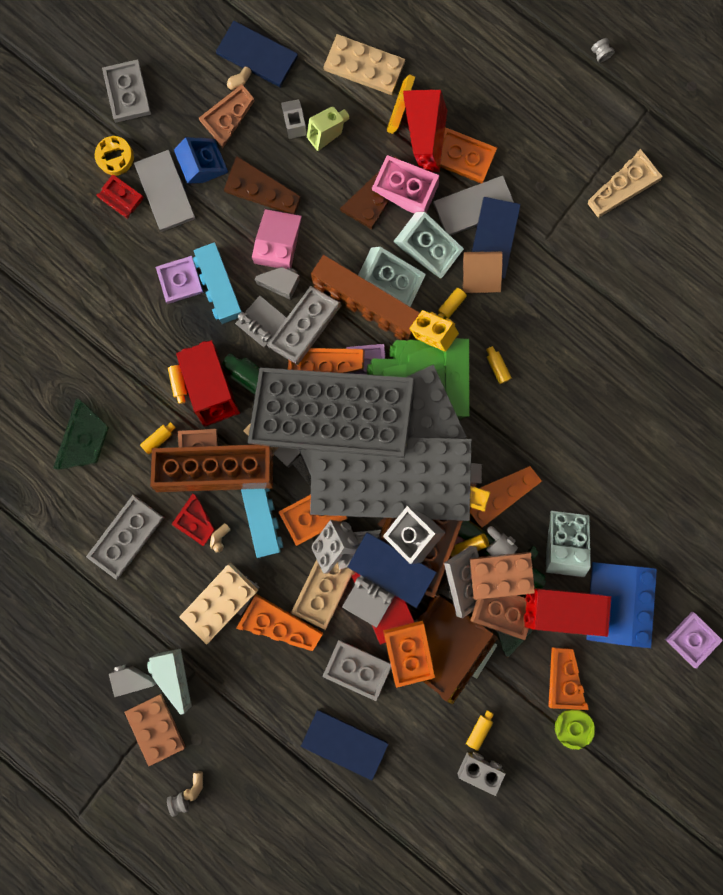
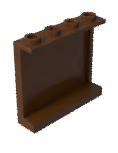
M437 594L429 602V607L425 613L421 614L417 622L423 621L435 675V678L423 682L437 692L446 702L454 704L498 640V637L482 625L471 622V618L468 615L464 618L457 617L454 605Z

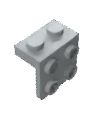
M330 520L313 543L312 550L322 572L328 574L343 554L354 555L360 544L349 523Z

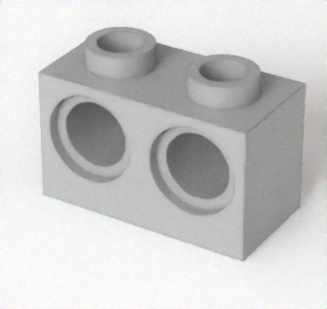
M467 752L457 773L459 779L496 796L505 776L502 765L492 760L489 763L483 760L484 757L476 752H473V754ZM472 763L478 765L477 770L474 772L468 770L469 765ZM488 773H496L495 778L487 780L486 776Z

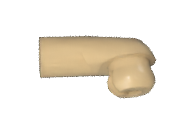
M244 67L240 74L231 76L227 81L228 88L235 90L241 84L244 86L252 73L251 69Z
M224 523L211 535L210 547L215 552H221L224 548L221 543L222 537L231 531L227 524Z
M202 771L193 772V786L191 789L184 791L185 800H196L203 789Z

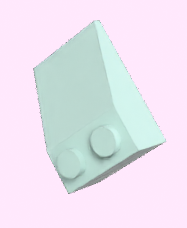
M416 212L394 240V243L406 254L439 278L445 275L464 250L425 212Z
M382 247L370 249L358 274L361 278L411 307L426 275Z
M181 649L158 653L150 657V662H148L149 673L152 674L154 681L179 714H185L192 705Z

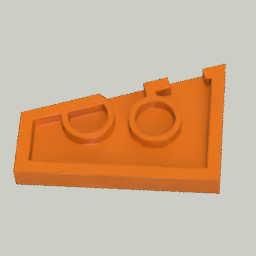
M552 647L549 707L555 709L589 710L584 699V689L580 683L574 650L571 648Z

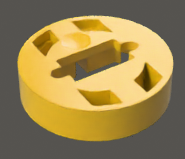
M110 136L104 138L97 145L95 160L105 173L117 176L124 174L130 169L134 161V152L123 138ZM114 150H124L121 153L122 156L108 161L102 159L106 154L112 153Z

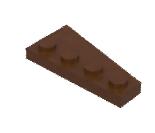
M236 156L224 192L295 215L301 199L300 196Z
M379 172L340 208L341 212L370 229H373L390 201L372 190Z

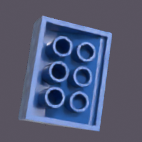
M592 562L590 593L611 596L608 637L586 635V640L651 648L657 569Z

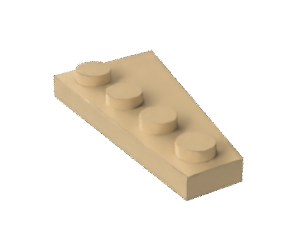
M640 149L607 184H604L589 199L588 205L599 218L661 181L662 175Z

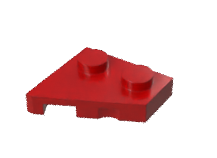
M195 494L191 495L172 523L174 527L202 546L206 545L215 531Z

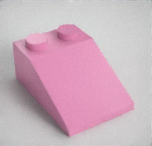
M387 155L372 190L411 213H427L439 186V175Z
M265 209L255 239L252 254L254 264L274 268H292L302 216Z

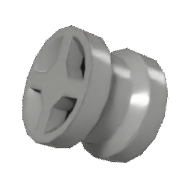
M608 38L601 39L591 48L592 52L597 55L598 63L606 61L615 53L614 49L609 46Z
M184 792L179 793L175 797H167V806L172 817L177 816L179 812L185 813L189 811L188 800L184 799Z

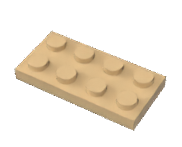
M337 34L324 64V71L392 95L405 64V59Z
M229 563L182 613L180 618L207 645L257 593L258 589L232 563Z

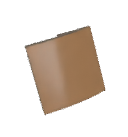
M502 251L464 252L462 290L465 293L501 292Z

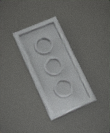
M169 150L134 163L161 232L196 219Z
M497 177L434 201L433 205L444 231L451 236L477 226L483 197L514 203L504 177Z
M310 286L267 344L268 348L298 365L340 309L341 303Z
M132 495L86 557L114 579L118 580L165 517L137 496Z

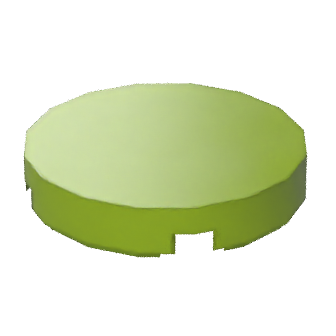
M568 709L558 716L555 722V733L564 746L579 750L592 742L595 735V725L586 712Z

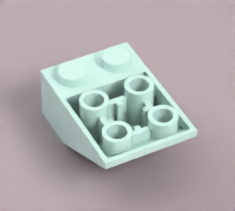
M551 511L546 550V573L585 577L591 567L589 515Z

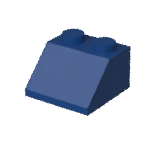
M185 137L174 149L187 183H204L228 172L215 139Z

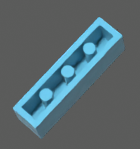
M215 242L193 250L195 253V257H193L196 268L200 267L202 274H199L202 284L207 285L208 288L206 292L209 302H213L215 307L212 309L215 319H219L222 324L237 319L242 311Z
M241 489L256 557L280 553V548H283L281 536L278 537L276 529H279L277 518H273L272 510L275 509L273 500L268 498L267 492L270 489Z

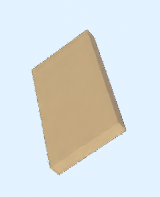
M316 560L291 613L326 630L351 578V572L354 571L348 567L339 570L337 562L332 570L325 574Z

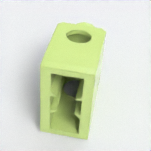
M330 107L309 118L307 138L317 151L342 133L343 124L349 120V114L345 109L337 112L334 107Z

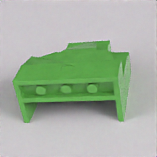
M455 338L446 352L420 340H396L393 346H390V357H393V359L373 358L370 364H367V375L407 377L434 365L459 421L469 417V339Z

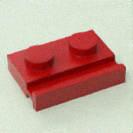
M113 174L102 187V191L96 195L100 200L127 219L144 199L140 193Z

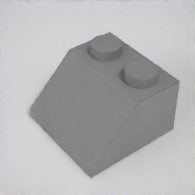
M406 506L383 537L410 564L421 563L445 532L432 519L412 507Z

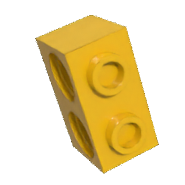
M423 310L409 328L417 340L444 352L449 349L459 334L452 320L440 318L434 312L428 313Z

